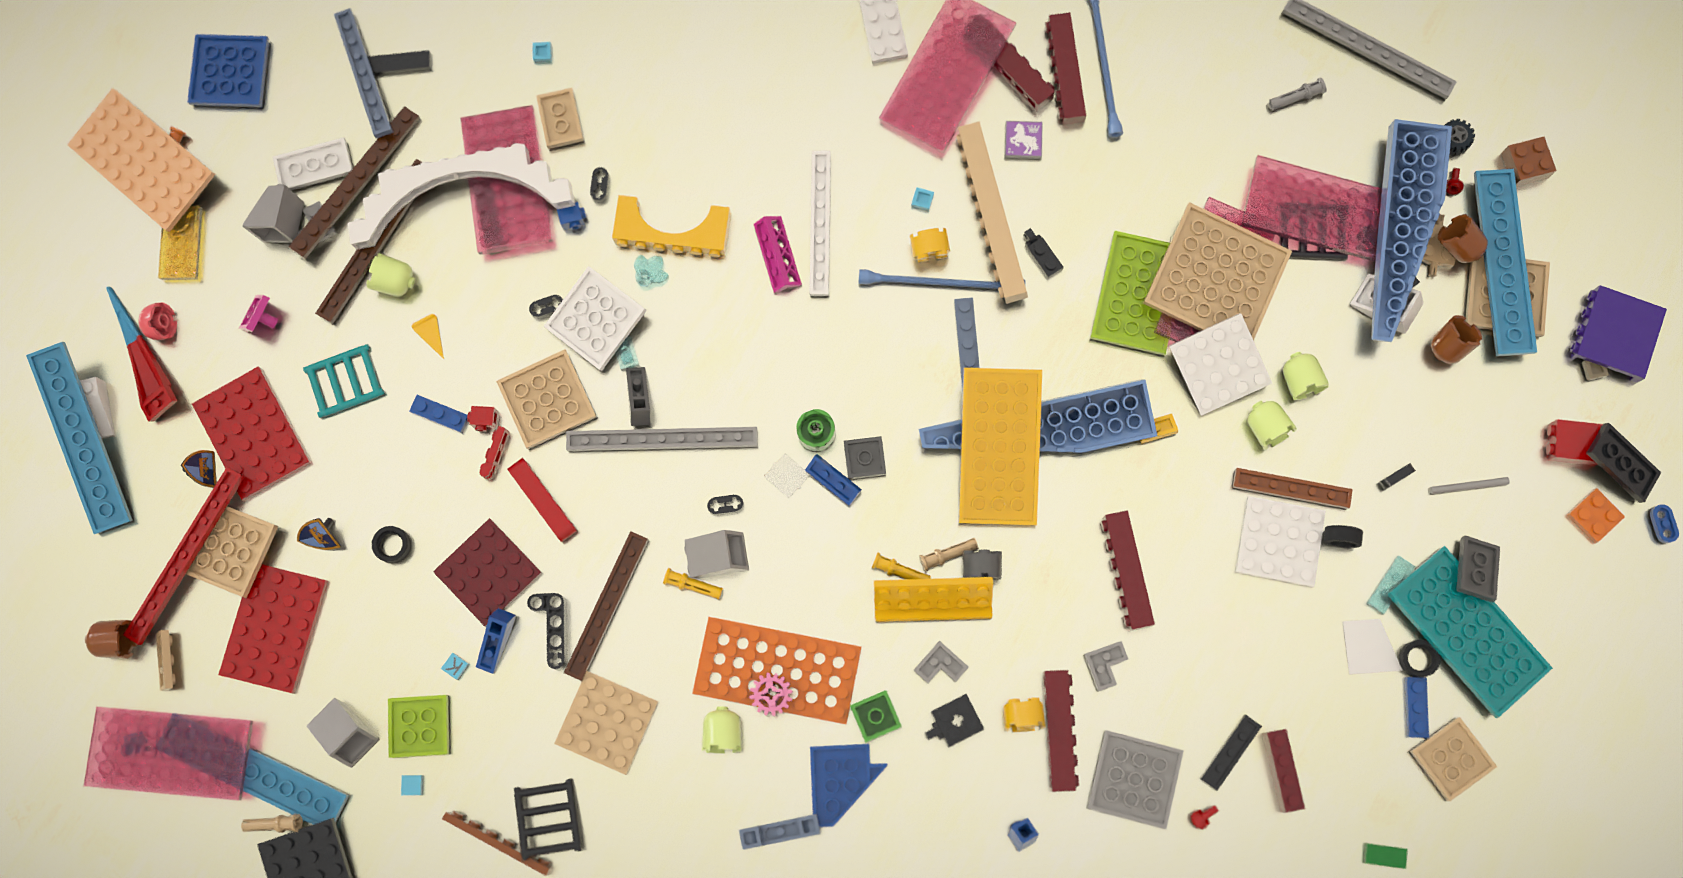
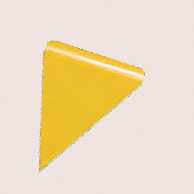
M430 314L413 323L412 329L444 359L436 315Z

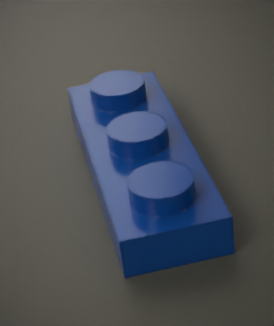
M418 394L409 410L412 414L459 433H463L468 422L467 414Z
M818 454L813 457L805 469L806 472L849 506L862 491L861 488Z
M1405 677L1407 738H1429L1427 678Z

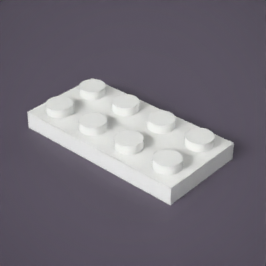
M859 0L872 64L908 57L897 0Z
M344 137L272 157L278 184L286 185L289 190L346 176L353 169L347 142Z

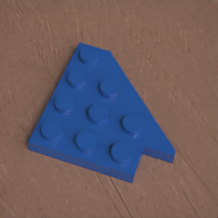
M869 744L810 747L813 815L817 814L819 827H834L887 767V763L870 764Z

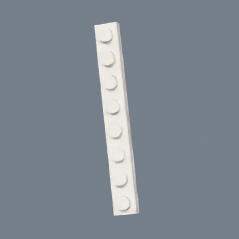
M812 151L810 296H829L830 151Z

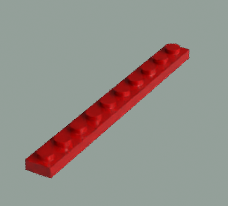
M229 467L225 468L123 636L138 645L144 643L245 476Z

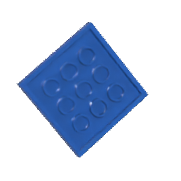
M195 34L187 103L189 105L262 107L269 38L267 36Z

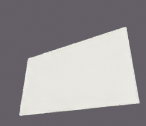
M1380 619L1343 621L1349 674L1403 671Z

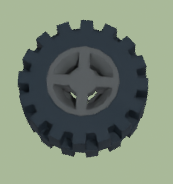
M1452 119L1445 124L1446 126H1452L1449 155L1454 153L1455 155L1463 154L1473 144L1475 138L1473 132L1475 130L1470 128V123L1466 124V120L1461 122L1460 119L1455 121Z

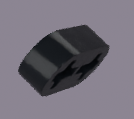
M597 167L592 172L590 195L596 203H603L608 197L610 175L604 167ZM603 173L605 177H602L601 183H599L597 176ZM601 187L600 189L603 194L597 198L595 193H598V189Z
M554 294L536 300L530 304L529 312L535 319L551 316L557 309L553 305L554 300L561 303L563 298L560 295ZM537 306L543 308L540 310L541 313L539 314L534 312Z
M1409 463L1379 483L1386 490L1416 470Z
M735 494L713 497L707 503L708 511L717 516L738 513L744 507L743 499ZM733 499L740 502L736 509L732 505L727 506V504L733 503ZM716 501L719 505L724 504L723 507H718V511L711 508Z

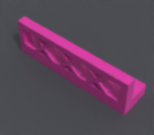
M762 217L754 223V228L773 292L780 293L787 287L801 286L802 283L782 217ZM772 222L777 223L778 231L773 227ZM777 239L782 241L783 248L778 244ZM782 256L788 259V265L783 261ZM788 273L793 276L794 282L789 281Z

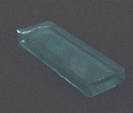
M1398 555L1366 604L1384 615L1393 602L1387 594L1408 577L1415 566Z

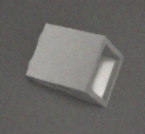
M284 184L267 186L243 222L242 227L262 242H293L297 237L304 201Z
M721 530L684 540V551L688 561L687 571L690 578H706L749 570L743 532Z
M335 697L306 725L330 757L350 768L379 740L345 703Z

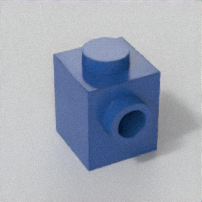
M575 202V206L557 209L560 225L563 230H576L585 225L584 218H587L585 208L580 207L578 202Z
M1029 818L1012 824L1008 834L1018 852L1036 843L1039 836Z

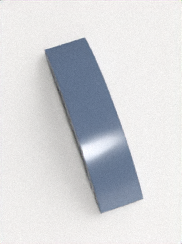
M817 814L739 830L742 850L821 834Z

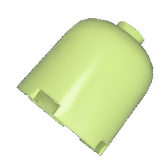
M378 253V257H374L369 269L372 276L371 281L367 280L368 289L399 297L407 293L409 288H413L415 278H413V271L408 263Z
M1301 352L1290 355L1291 359L1283 366V374L1294 401L1307 398L1306 394L1314 392L1316 395L1329 388L1326 375L1314 355L1309 353L1302 354Z
M1259 401L1252 406L1253 410L1248 416V424L1263 449H1268L1270 444L1273 447L1289 438L1288 433L1291 430L1292 432L1297 430L1296 425L1277 402L1266 401L1263 403Z
M724 706L716 707V711L707 713L703 720L701 751L724 754V750H732V753L741 752V721L738 714L728 711V707Z

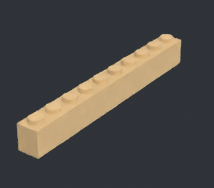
M980 121L958 127L959 134L956 137L958 145H963L964 151H960L963 162L967 161L968 167L965 170L968 179L972 178L973 184L970 185L972 196H977L978 201L974 203L977 213L981 212L982 218L979 219L981 229H986L987 235L984 236L986 247H991L992 252L988 254L991 264L995 263L996 270H993L995 280H1000L1001 287L998 288L1000 298H1005L1006 304L1028 298L1027 290Z

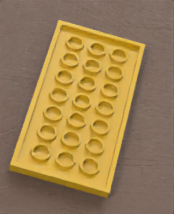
M964 367L959 523L1037 525L1042 370Z

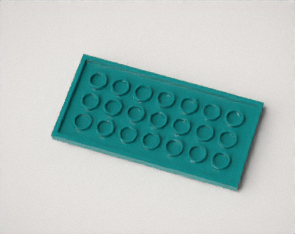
M1443 546L1387 595L1496 719L1503 715L1547 675L1553 667L1495 602H1489L1457 591L1459 561L1446 546Z

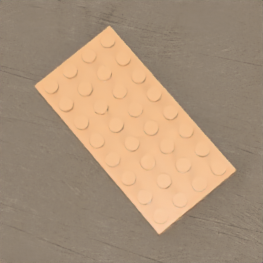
M114 88L110 90L67 144L168 232L172 230L216 175Z

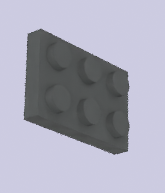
M1467 535L1461 537L1457 578L1458 592L1489 602L1497 600L1500 546Z

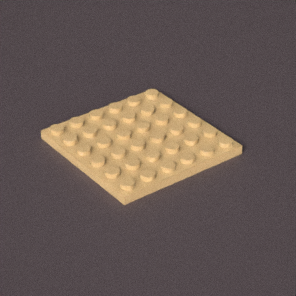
M1189 202L1143 304L1200 331L1241 313L1254 341L1292 251Z

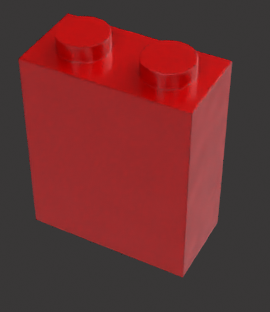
M1561 419L1551 422L1547 428V435L1549 436V443L1546 448V453L1549 455L1548 461L1598 465L1586 453L1603 424Z

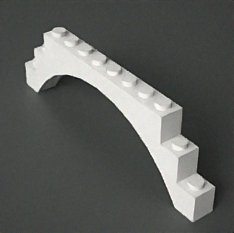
M520 143L506 148L496 147L491 151H477L472 155L461 154L457 158L452 159L442 158L432 163L422 162L417 166L407 165L397 170L387 169L383 173H378L381 194H371L369 197L363 198L366 219L358 218L354 222H349L348 231L350 244L356 250L375 246L387 224L406 204L423 192L456 179L489 177L518 183L538 193L556 209L575 206L572 184L565 178H557L552 182L551 170L547 162L539 160L531 164L529 150L525 144Z

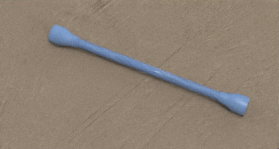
M1090 0L1094 14L1109 111L1108 135L1114 138L1123 135V127L1118 119L1115 108L1099 7L1100 1Z
M859 269V284L866 285L882 281H895V283L958 285V287H989V289L1001 287L998 281L986 282L981 280L967 281L964 279L950 280V278L892 276L875 273L867 269Z

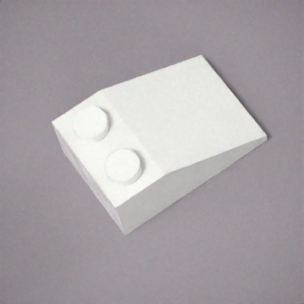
M1368 273L1350 305L1372 318L1375 275ZM1412 289L1409 293L1396 330L1406 334L1424 304L1421 291Z
M97 377L81 380L80 383L101 438L114 436L106 382Z

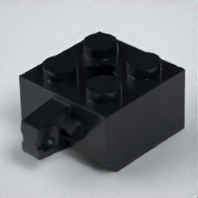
M966 693L931 711L935 722L932 723L933 729L925 732L928 740L935 736H938L939 740L944 738L949 748L985 729ZM955 715H958V718L962 717L961 726L952 723Z

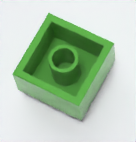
M887 690L850 705L865 743L902 728Z

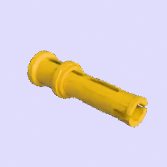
M879 552L872 565V569L877 568L887 572V575L894 574L904 579L931 578L930 575L897 563L894 558L891 560L881 556Z
M671 568L667 569L663 580L664 585L671 584L677 586L680 590L686 588L717 598L718 600L720 599L723 591L722 587L690 578L687 573L681 574L672 571Z

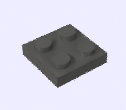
M882 436L844 440L848 479L886 475Z

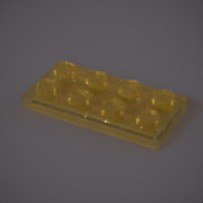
M190 206L170 232L163 228L161 229L158 278L160 280H198L203 210L200 206Z

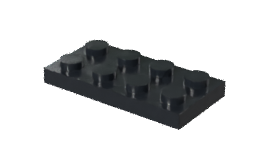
M1610 423L1602 425L1586 453L1638 503H1644L1662 473Z

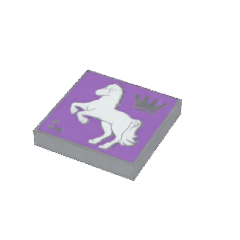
M1006 121L1004 158L1042 159L1043 122Z

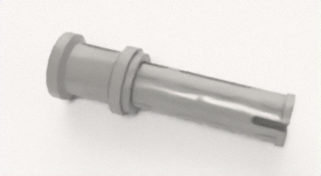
M1319 77L1317 81L1309 84L1304 83L1296 90L1269 99V106L1274 111L1304 98L1309 100L1316 94L1326 93V84L1323 78Z

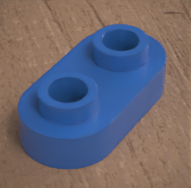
M1665 504L1654 506L1650 511V518L1658 540L1666 544L1676 541L1679 537V530L1672 509ZM1658 512L1662 514V518L1658 517ZM1664 531L1668 532V537L1664 535Z

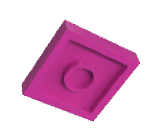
M255 295L239 329L245 332H253L258 322L271 329L275 327L278 318L263 312L270 300L269 297Z

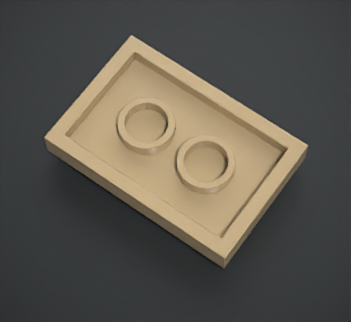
M572 88L536 96L548 149L584 141Z

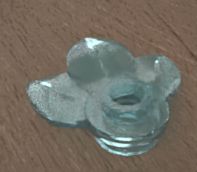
M639 255L634 262L635 280L640 286L646 287L651 283H662L668 278L669 274L662 270L663 258L661 256H653L647 260L643 255Z

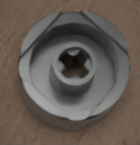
M979 549L978 552H975L973 550H964L963 578L993 577V580L1002 579V551Z

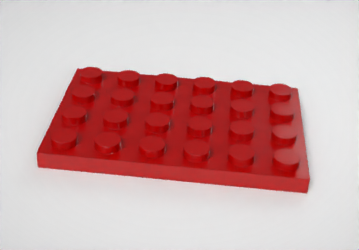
M258 366L191 403L224 467H229L245 476L237 489L241 500L245 501L311 464L306 451L261 367Z
M261 564L247 598H241L218 675L295 694L328 581Z

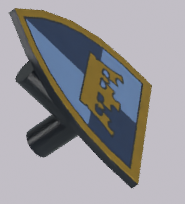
M199 450L191 453L184 459L180 466L187 476L201 486L214 488L216 485L214 451Z
M320 518L310 520L303 524L297 533V542L312 548L329 550L341 547V544L329 530L334 522L332 518H327L324 523Z

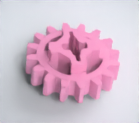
M767 673V678L765 679L760 675L761 681H754L753 683L756 687L750 688L754 695L749 697L750 699H755L752 706L758 705L757 711L759 713L765 710V716L769 712L775 716L776 711L782 714L783 707L789 708L786 702L792 701L788 694L793 693V691L787 690L790 683L784 684L785 677L778 679L777 673L774 674V677ZM773 681L779 683L783 689L775 688ZM766 683L765 689L758 693L760 687ZM770 689L775 693H780L773 696V700L763 696L768 694ZM784 697L782 703L777 706L776 702L778 699ZM759 700H766L769 708L763 706Z

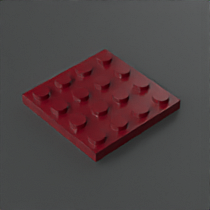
M490 518L433 571L484 627H487L489 616L498 608L505 610L542 574L538 567Z

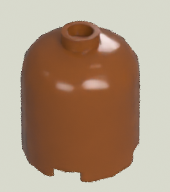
M1467 214L1452 218L1450 225L1446 228L1443 226L1440 229L1437 239L1458 262L1470 263L1479 260L1487 249L1488 240Z
M1454 315L1431 339V348L1434 356L1448 364L1460 362L1480 345L1482 335L1475 324L1471 326L1467 323L1464 316Z
M106 620L92 624L85 636L88 652L94 657L128 659L133 656L131 652L133 647H137V644L123 636L131 620Z

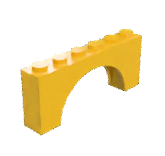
M618 195L612 239L616 245L621 247L633 245L639 249L651 247L657 251L669 249L675 253L687 251L693 255L705 253L712 257L725 256L731 217L730 207L711 205L705 220L694 229L683 233H665L652 228L643 220L640 215V203L637 197Z

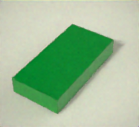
M1365 843L1364 863L1406 869L1408 849Z

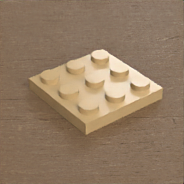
M1461 717L1455 718L1410 751L1447 802L1452 801L1498 767Z

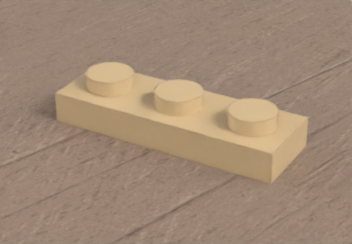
M160 630L156 633L160 691H168L175 685V674L172 673L174 656L170 653L172 636L169 635V630Z

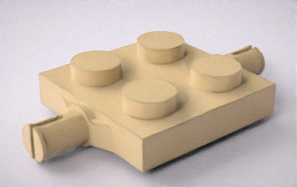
M1439 214L1422 262L1430 265L1428 276L1431 277L1437 276L1438 266L1452 268L1455 264V258L1437 239L1440 229L1444 226V214Z

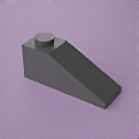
M645 367L626 368L631 426L650 425V406Z

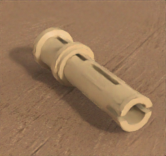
M974 537L946 549H935L934 552L924 556L921 554L919 558L926 572L928 568L936 565L942 566L945 561L963 555L964 550L974 551L978 550L979 547Z
M300 814L287 817L285 815H278L276 818L244 819L243 823H241V829L243 832L275 830L278 833H284L287 830L298 832L302 828L303 821Z

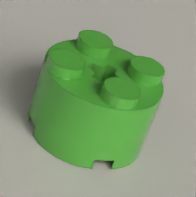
M812 409L803 413L797 421L798 439L805 448L812 451H823L834 441L836 434L835 424L831 416L824 410ZM819 427L820 432L813 433L812 428L816 429Z

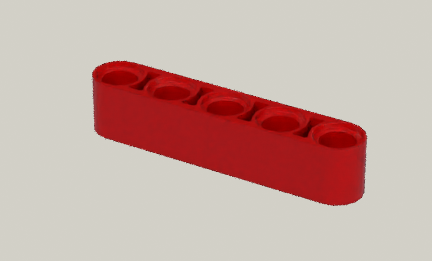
M523 457L507 468L561 543L577 532L572 522Z

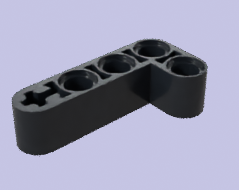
M559 593L532 594L527 599L528 608L536 613H546L547 664L554 670H563L568 663L567 600ZM560 598V606L553 607V600ZM536 599H541L542 601L539 608H534L533 606ZM556 617L561 618V624L558 627L553 626V620ZM559 636L562 640L561 644L554 647L553 640ZM557 657L561 659V662L558 664L553 663L554 660H557Z

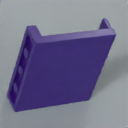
M1599 285L1591 290L1587 296L1589 302L1582 312L1581 317L1583 321L1576 330V335L1578 336L1571 346L1570 352H1572L1570 359L1574 360L1578 357L1629 375L1631 376L1630 381L1638 383L1646 378L1667 309Z

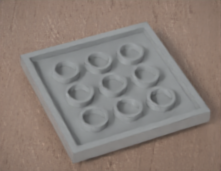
M1105 730L1087 809L1167 829L1184 750Z

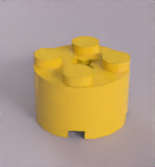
M939 228L922 230L917 232L918 236L913 237V234L909 236L913 258L917 259L918 263L927 262L930 257L944 259L951 252L946 228H943V231L940 232Z
M1028 698V701L1020 702V699H1010L1003 706L1005 731L1009 732L1010 728H1012L1013 732L1035 731L1036 726H1040V729L1045 728L1044 709L1040 698Z

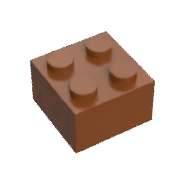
M1545 136L1508 145L1501 153L1506 169H1514L1516 187L1548 179L1557 171Z

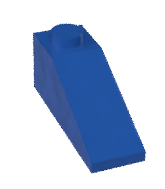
M498 608L489 616L476 668L491 674L495 673L511 634L516 617L515 614Z

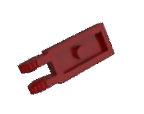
M501 426L494 430L491 438L493 441L491 448H488L485 454L486 462L480 466L479 473L486 480L493 478L509 435V431Z

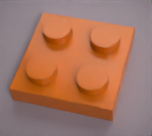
M1597 488L1591 491L1567 514L1594 543H1598L1625 518Z

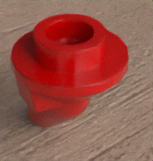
M1453 168L1451 179L1447 180L1448 188L1446 192L1456 195L1463 191V181L1459 180L1460 168Z
M1213 805L1204 812L1201 809L1194 811L1191 814L1193 825L1202 830L1206 829L1210 824L1208 819L1219 812L1218 808Z

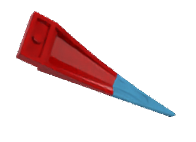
M106 286L131 360L140 407L148 422H154L177 402L171 390L172 384L113 289Z

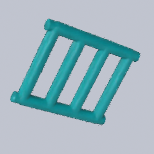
M369 344L358 346L303 367L304 373L308 374L319 408L317 412L319 418L385 394L383 388L379 386L368 350H370ZM359 354L362 356L373 391L363 395L350 359ZM342 360L355 398L344 401L332 365ZM324 367L326 368L337 402L336 405L326 408L315 374L316 370Z

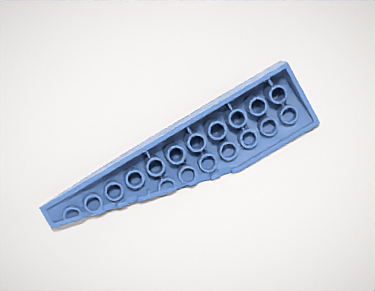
M1394 119L1388 127L1375 262L1372 340L1392 342L1399 325L1407 298L1412 290L1413 282L1425 255L1433 228L1445 201L1452 126Z
M1138 379L1041 401L1040 451L1082 453L1157 436L1146 379ZM962 419L918 429L922 448L961 449Z

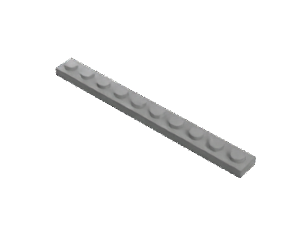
M1288 0L1282 13L1446 100L1457 83L1452 78L1304 0Z
M757 426L566 431L567 451L758 447Z

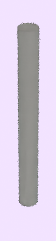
M1509 477L1432 486L1430 487V493L1439 494L1509 485L1510 480Z

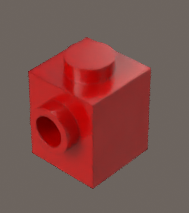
M471 406V411L467 415L468 423L475 428V431L486 432L487 429H496L498 410L495 407Z

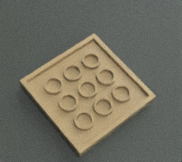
M1483 255L1479 260L1470 262L1465 321L1471 326L1475 324L1479 329L1493 330ZM1526 259L1535 336L1543 337L1545 335L1550 262Z
M566 349L496 381L527 450L597 417Z
M227 506L186 574L247 598L279 526Z
M586 671L554 744L627 775L659 701Z

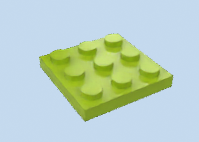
M448 695L388 698V758L449 755Z

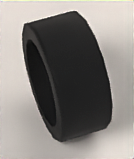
M1329 525L1325 527V544L1341 548H1359L1362 546V529L1347 525Z
M385 526L374 534L371 541L372 551L378 559L384 562L398 563L408 556L411 549V540L404 530L395 526ZM394 533L401 538L402 548L396 555L388 556L382 552L380 543L385 535Z
M1414 640L1407 643L1399 654V663L1402 670L1412 677H1428L1438 670L1441 663L1440 654L1426 640ZM1422 647L1429 652L1431 663L1427 669L1416 670L1410 665L1408 655L1413 648Z

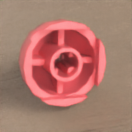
M164 302L153 303L144 307L138 318L141 332L152 340H166L173 337L177 329V321L173 322L172 315H175L172 308Z

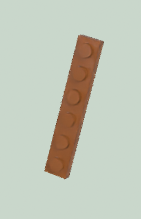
M1242 468L1235 469L1232 487L1349 509L1351 506L1353 489Z
M455 810L445 812L442 820L544 876L550 875L553 868L549 866V861L541 857L539 859L529 857L528 860L522 861L521 851L514 847V842L506 838L504 841L499 839L496 832L487 829V831L481 829V824L471 819L469 822L463 819L464 815Z

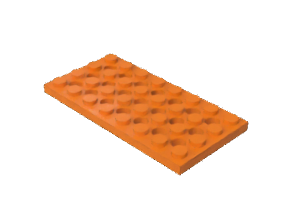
M708 616L692 694L752 706L755 699H750L749 697L754 695V692L749 690V683L753 680L760 682L759 676L761 675L765 679L767 678V673L774 677L772 668L775 665H780L783 668V672L778 676V679L785 677L783 683H790L787 690L795 688L798 691V696L795 699L786 702L789 708L783 707V712L847 725L862 647ZM723 634L729 636V642L726 645H720L718 641L719 637ZM741 638L748 640V646L745 649H740L737 645ZM760 642H765L768 646L764 653L757 651L756 647ZM778 646H785L787 649L786 654L782 657L776 655V648ZM799 649L806 652V657L803 660L795 658V652ZM719 653L725 656V662L721 665L716 664L714 661L715 656ZM817 653H822L825 656V661L822 664L814 662V656ZM737 657L744 659V666L742 668L734 667L733 662ZM836 657L843 658V667H834L833 660ZM761 661L764 667L761 672L753 670L754 662ZM793 669H800L802 671L800 679H792L791 672ZM814 672L821 675V681L817 684L810 681V676ZM713 673L721 675V681L718 684H713L710 680ZM735 676L739 677L740 685L736 688L731 687L729 684L730 679ZM833 676L839 677L841 681L840 685L835 688L829 684V680ZM773 681V683L776 684L779 687V689H783V687L779 683ZM766 683L760 687L758 693L765 689ZM809 692H815L817 694L816 702H807L806 695ZM768 693L763 696L769 697L770 700H773V696L775 695H770ZM828 696H834L837 699L835 706L828 707L825 700ZM784 697L778 699L776 702L777 706L782 703ZM759 700L763 706L769 708L766 700Z

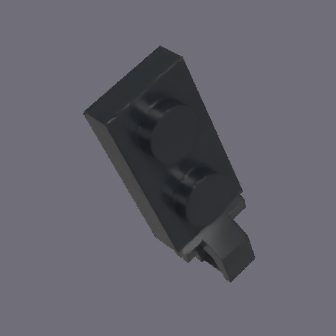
M1031 228L1024 231L1023 235L1027 240L1025 243L1027 251L1047 279L1064 269V266L1040 234L1036 236Z

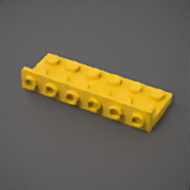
M993 577L874 580L875 621L991 619L993 617Z

